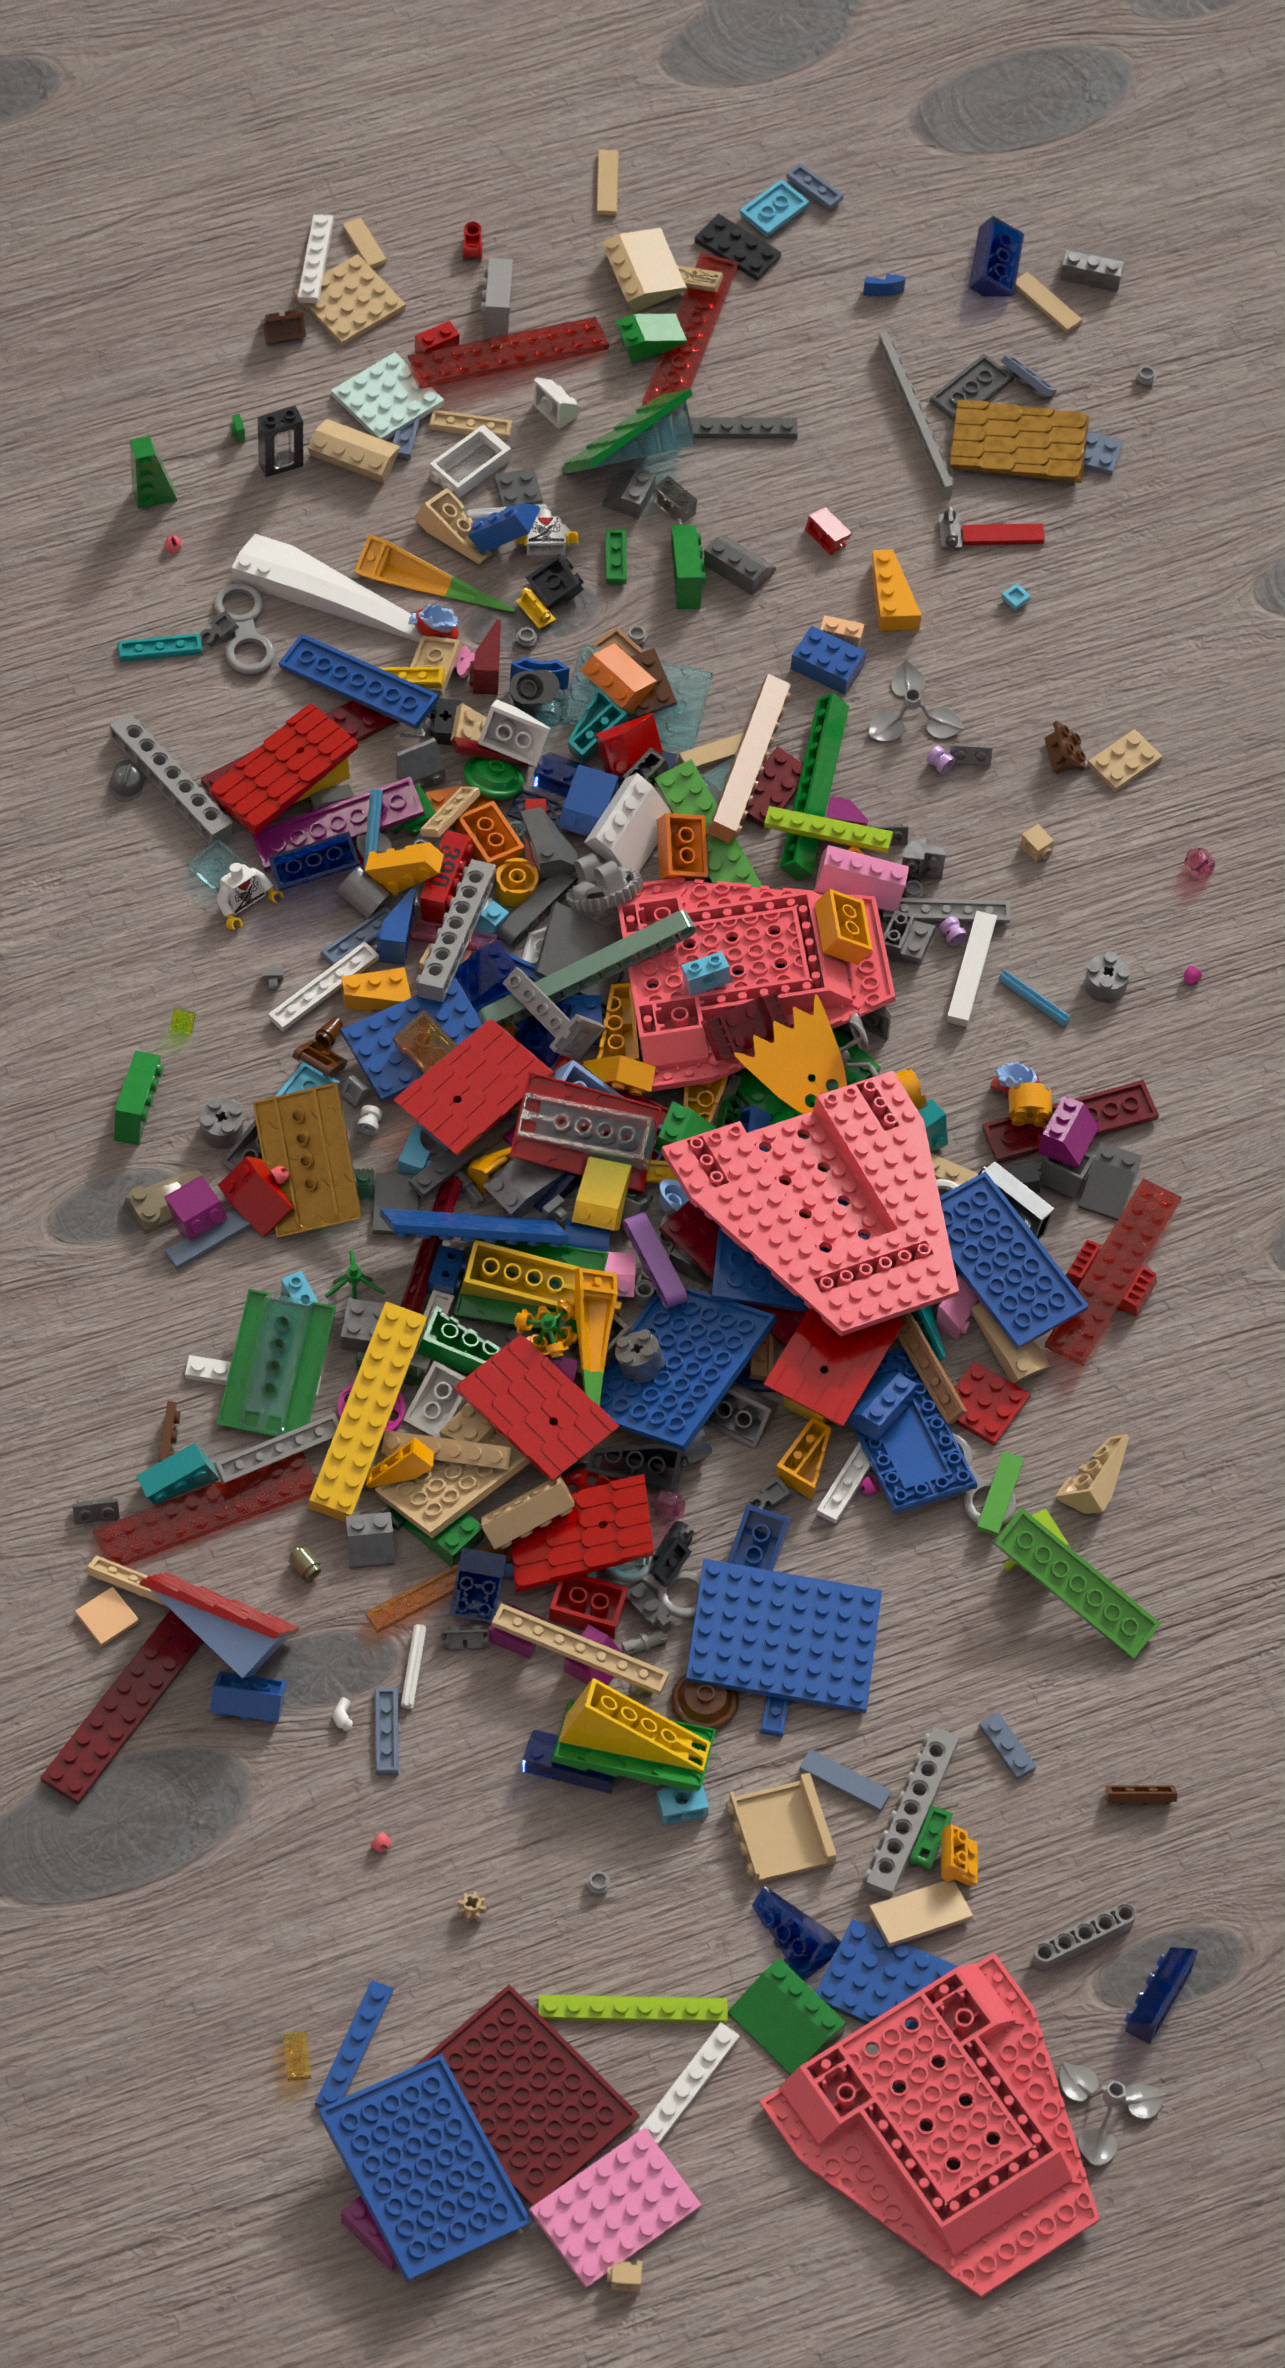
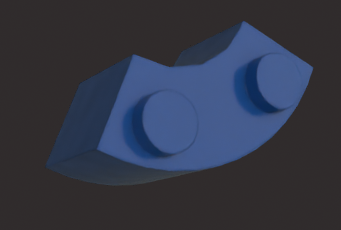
M524 657L511 663L510 681L519 672L548 670L558 678L560 684L559 692L568 689L570 668L557 659L539 661Z

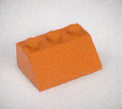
M615 643L593 654L580 670L622 709L631 714L658 682Z
M494 801L465 812L456 819L455 831L470 835L471 844L473 845L472 857L478 861L495 864L496 872L498 867L502 866L506 860L516 858L525 849Z
M665 813L657 819L659 880L675 877L685 878V881L707 878L705 816Z

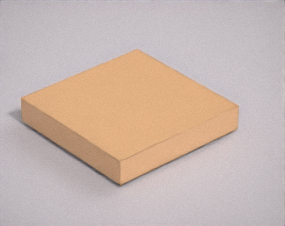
M111 1587L75 1610L76 1616L101 1647L139 1624L137 1616L114 1587Z

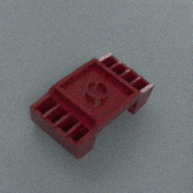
M776 991L700 1021L716 1062L734 1056V1052L739 1053L754 1047V1035L766 1041L773 1039V1021L791 1028Z

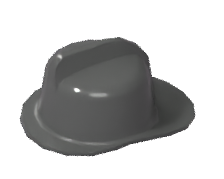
M531 670L519 672L513 676L510 681L509 690L514 700L521 704H538L553 700L559 692L560 684L555 674L548 670Z
M130 759L123 760L113 770L109 782L110 793L119 801H132L140 795L147 777Z

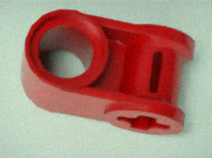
M471 221L464 226L462 259L468 257L482 260V228L479 223Z

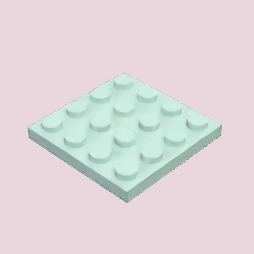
M396 352L331 390V396L372 436L385 441L393 437L399 428L402 430L407 427L409 422L413 421L414 423L417 417L420 416L421 420L431 414L433 410L444 406V399Z

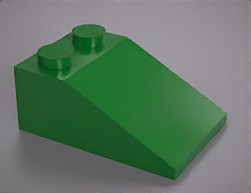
M632 314L616 320L620 338L631 364L688 343L676 314Z
M672 1102L653 1149L661 1152L663 1146L714 1130L716 1127L694 1110Z
M467 1512L434 1538L428 1536L409 1520L403 1524L405 1529L451 1568L459 1563L484 1537V1530L481 1524Z

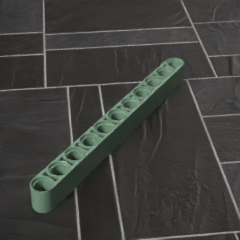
M678 911L534 983L556 1004L691 937L696 932V927L686 911ZM513 994L482 1008L477 1013L483 1024L492 1019L502 1028L509 1023L516 1024L533 1015Z

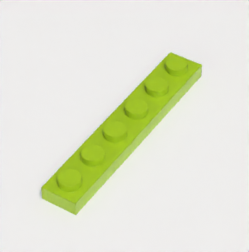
M772 806L768 808L764 828L888 853L893 836V831Z

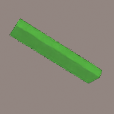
M1003 1451L976 1530L994 1536L999 1535L1024 1462L1023 1457Z

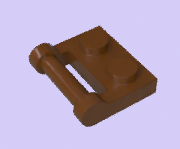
M314 1040L297 1047L292 1055V1058L312 1066L322 1072L323 1076L328 1079L334 1073L344 1069L348 1063V1060Z

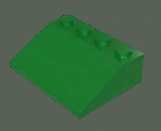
M781 1958L767 1968L728 2010V2014L790 2076L800 2066L822 2053L843 2035L846 2023Z

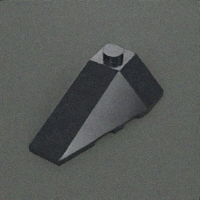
M664 1443L591 1449L587 1471L617 1479L644 1474L646 1486L675 1492L678 1489L682 1472L684 1451Z

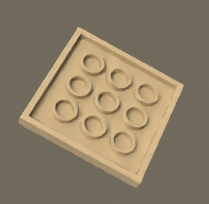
M358 254L324 273L319 303H301L341 346L346 345L406 309V304ZM299 288L294 291V297L297 300Z

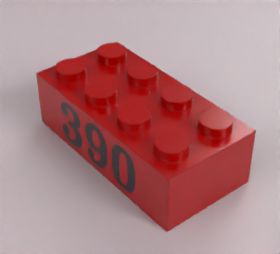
M448 830L445 831L438 849L444 854L440 873L426 880L420 895L422 922L443 926L444 914L449 912L451 898H455L457 885L463 880L464 868L469 866L472 859L475 860L472 857L473 845L471 844L470 835Z

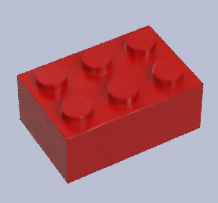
M585 1575L559 1581L550 1606L549 1621L584 1631L588 1625H591L610 1638L615 1639L627 1603L628 1587Z

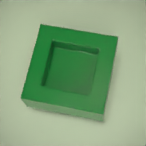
M240 413L232 415V424H229L231 436L235 435L237 443L245 442V428Z

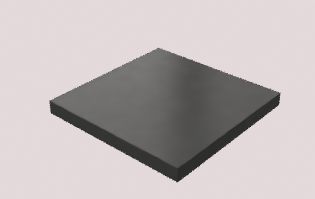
M555 902L552 905L534 975L544 978L621 940L622 933ZM621 972L575 995H601V1007L607 1009L611 985L618 984Z

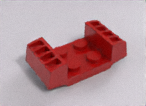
M1086 1240L1065 1276L1079 1292L1118 1311H1125L1138 1316L1157 1284L1156 1273L1144 1266L1137 1273L1100 1255L1101 1245Z

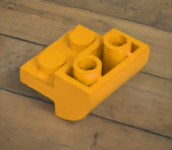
M950 1824L943 1828L941 1832V1877L946 1882L955 1879L970 1887L978 1884V1842L969 1839L967 1831Z

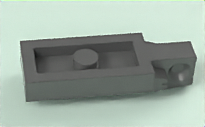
M643 1582L628 1590L627 1602L649 1627L657 1625L664 1634L672 1630L671 1620L668 1618L670 1617L669 1612Z

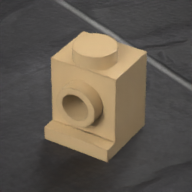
M623 2261L613 2264V2267H608L607 2282H611V2291L640 2293L642 2261H637V2265Z

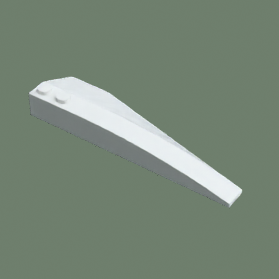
M254 534L239 552L232 566L233 583H243L252 586L258 591L420 643L422 635L418 633L415 625L408 624L409 617L412 614L292 545Z

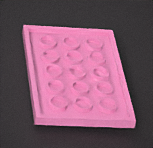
M643 2128L529 2209V2212L584 2288L587 2289L607 2274L608 2267H613V2264L629 2259L699 2209L701 2203L646 2128Z

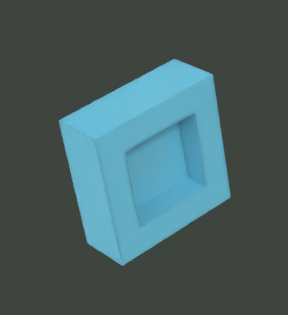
M1016 583L1002 593L1001 599L1016 611L1029 602L1031 596Z

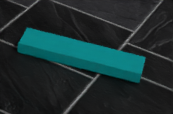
M200 633L117 641L120 662L202 654Z

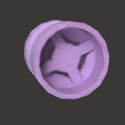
M936 746L928 754L926 762L931 766H935L936 770L944 775L953 767L955 758L947 755L941 746Z
M949 917L939 926L941 933L947 936L946 940L950 946L959 945L967 938L968 934L964 928L960 927L957 917Z

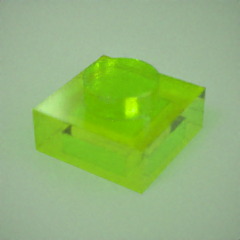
M175 1008L173 1010L170 1030L191 1035L196 1012Z

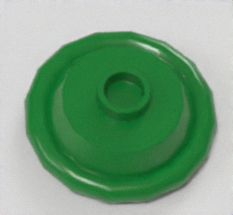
M473 757L464 766L463 776L465 782L469 787L479 788L481 796L506 800L515 797L522 791L524 779L521 771L513 763Z

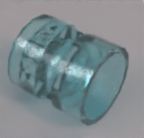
M559 689L557 696L553 700L546 703H538L536 720L546 726H557L562 722L563 707L565 706L566 699L564 691Z

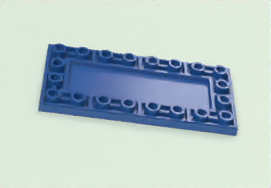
M380 1208V1217L397 1237L406 1238L409 1237V1234H416L421 1239H430L431 1235L439 1236L441 1240H452L453 1237H461L462 1241L474 1242L475 1238L483 1239V1242L496 1243V1240H505L506 1244L513 1245L518 1244V1241H526L527 1245L540 1246V1242L548 1243V1246L562 1247V1244H567L569 1241V1235L553 1219Z
M901 1347L887 1352L871 1381L877 1374L900 1373L917 1384L914 1400L877 1442L853 1427L852 1429L861 1444V1448L893 1514L976 1489L977 1482L948 1424L945 1422L905 1349Z

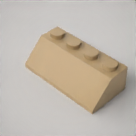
M328 419L315 430L308 445V450L312 457L384 484L401 449L398 445Z
M560 1474L553 1481L548 1480L482 1516L481 1526L493 1548L497 1549L500 1547V1549H504L513 1543V1539L519 1536L524 1538L533 1532V1528L539 1525L542 1528L550 1524L553 1517L557 1515L562 1517L570 1513L572 1507H574V1501Z

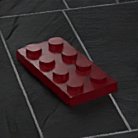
M778 746L763 764L764 769L760 777H756V780L759 781L754 793H750L753 799L749 807H745V810L748 811L746 817L763 828L769 806L784 809L796 793L803 766L802 761Z

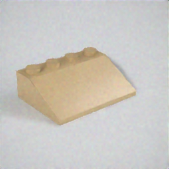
M661 228L621 233L601 242L633 314L687 290Z

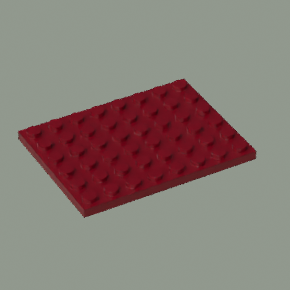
M510 1984L416 2064L418 2065L436 2056L443 2055L512 2186L531 2207L569 2181L638 2120L640 2115Z

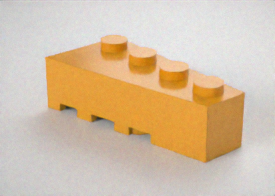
M873 550L871 571L879 631L920 630L922 615L894 551Z
M631 983L612 984L603 1025L606 1029L602 1033L597 1059L622 1055L640 1062L637 1022Z

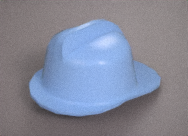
M665 1179L660 1183L659 1205L665 1212L670 1209L678 1211L689 1200L678 1181Z

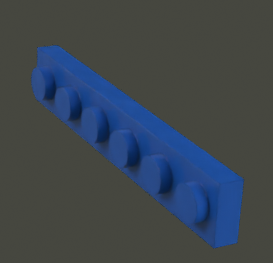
M371 1980L315 2101L316 2107L322 2108L345 2098L393 1994V1988Z

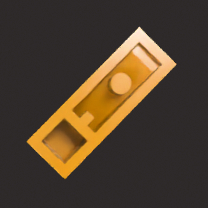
M413 1438L370 1469L366 1486L373 1488L417 1479L432 1469L434 1452L418 1439Z

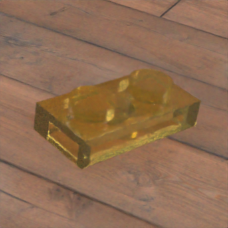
M307 2032L283 2033L287 2080L311 2079Z

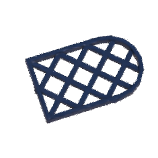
M522 789L515 796L507 812V816L522 821L520 811H524L525 807L520 809L518 803L525 802V799H546V803L550 807L546 809V813L552 811L554 816L550 817V819H556L557 823L555 826L558 827V818H560L561 814L556 815L554 810L560 808L562 811L563 806L555 800ZM521 794L523 799L517 800L519 795ZM514 805H515L516 808H517V810L512 811V809H513V807H514Z

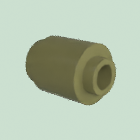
M298 1547L291 1552L289 1563L303 1579L306 1578L307 1581H311L321 1573L320 1563L306 1547Z

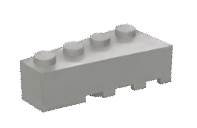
M489 258V265L484 267L481 314H485V339L508 340L513 259Z

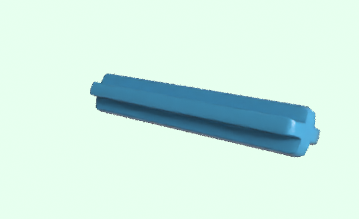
M372 789L370 791L364 870L369 852L378 851L383 791L380 789Z
M1003 971L1000 974L999 981L1057 1023L1066 1026L1070 1021V1015L1011 973Z

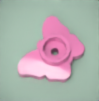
M467 646L461 647L454 666L461 678H465L470 672V661H474L475 653H471Z

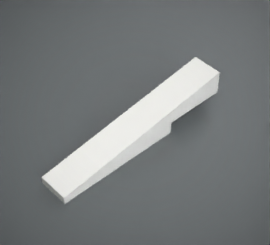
M976 911L947 1015V1023L968 1027L997 915Z

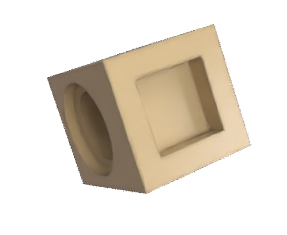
M1039 824L1022 834L1020 846L1035 862L1042 858H1048L1053 852L1054 840Z

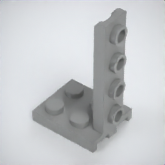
M515 967L503 982L504 986L556 1038L549 1047L558 1054L579 1061L606 1029L600 1022L578 1014L570 1020L518 967Z

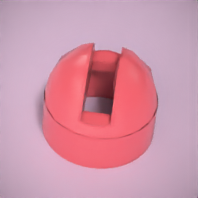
M175 535L167 537L165 550L171 554L178 553L181 550L180 539Z
M277 1166L270 1170L278 1185L284 1183L289 1177L286 1167Z
M381 1832L370 1846L376 1851L383 1853L387 1851L384 1845L390 1847L391 1841L384 1832Z

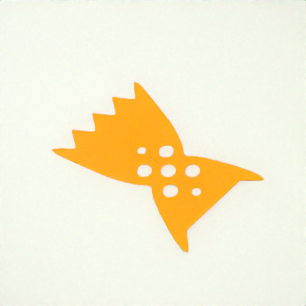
M817 994L814 997L813 1015L793 1007V1029L773 1021L774 1043H770L756 1035L753 1036L754 1058L734 1052L736 1058L777 1097L802 1114L813 1111V1108L806 1105L805 1097L809 1094L817 1097L829 1092L826 1088V1082L829 1079H835L838 1082V1089L847 1086L842 1056L824 1007ZM810 1074L815 1076L814 1082L808 1080ZM823 1167L824 1173L828 1172V1170Z

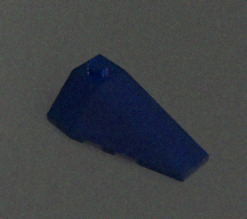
M766 1886L762 1887L752 1904L764 1927L769 1929L775 1939L773 1942L776 1948H780L785 1963L803 1981L826 1965L832 1959L841 1943L826 1927Z

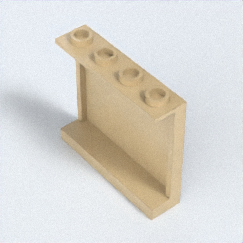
M810 1773L802 1774L800 1781L736 1797L734 1792H730L729 1801L726 1802L729 1815L733 1814L735 1820L733 1822V1829L735 1835L740 1836V1851L742 1856L747 1858V1873L749 1877L753 1876L755 1884L835 1864L837 1854Z

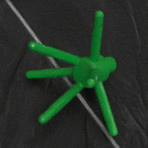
M350 1250V1266L346 1274L333 1281L337 1285L326 1293L325 1297H330L347 1282L352 1284L353 1299H357V1284L360 1281L381 1294H385V1291L371 1282L373 1281L372 1277L361 1273V1269L355 1264L354 1252Z

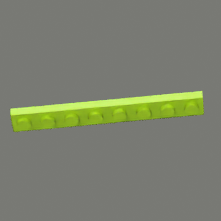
M539 1995L538 2013L546 2021L727 2024L728 2001L727 1998Z

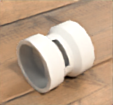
M365 1105L361 1108V1118L357 1122V1129L363 1134L374 1135L378 1132V1122L382 1118V1111L376 1106Z

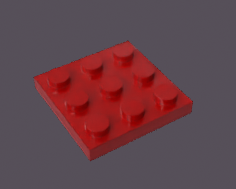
M973 1361L954 1387L967 1410V1413L954 1423L995 1446L1029 1400L1030 1393Z

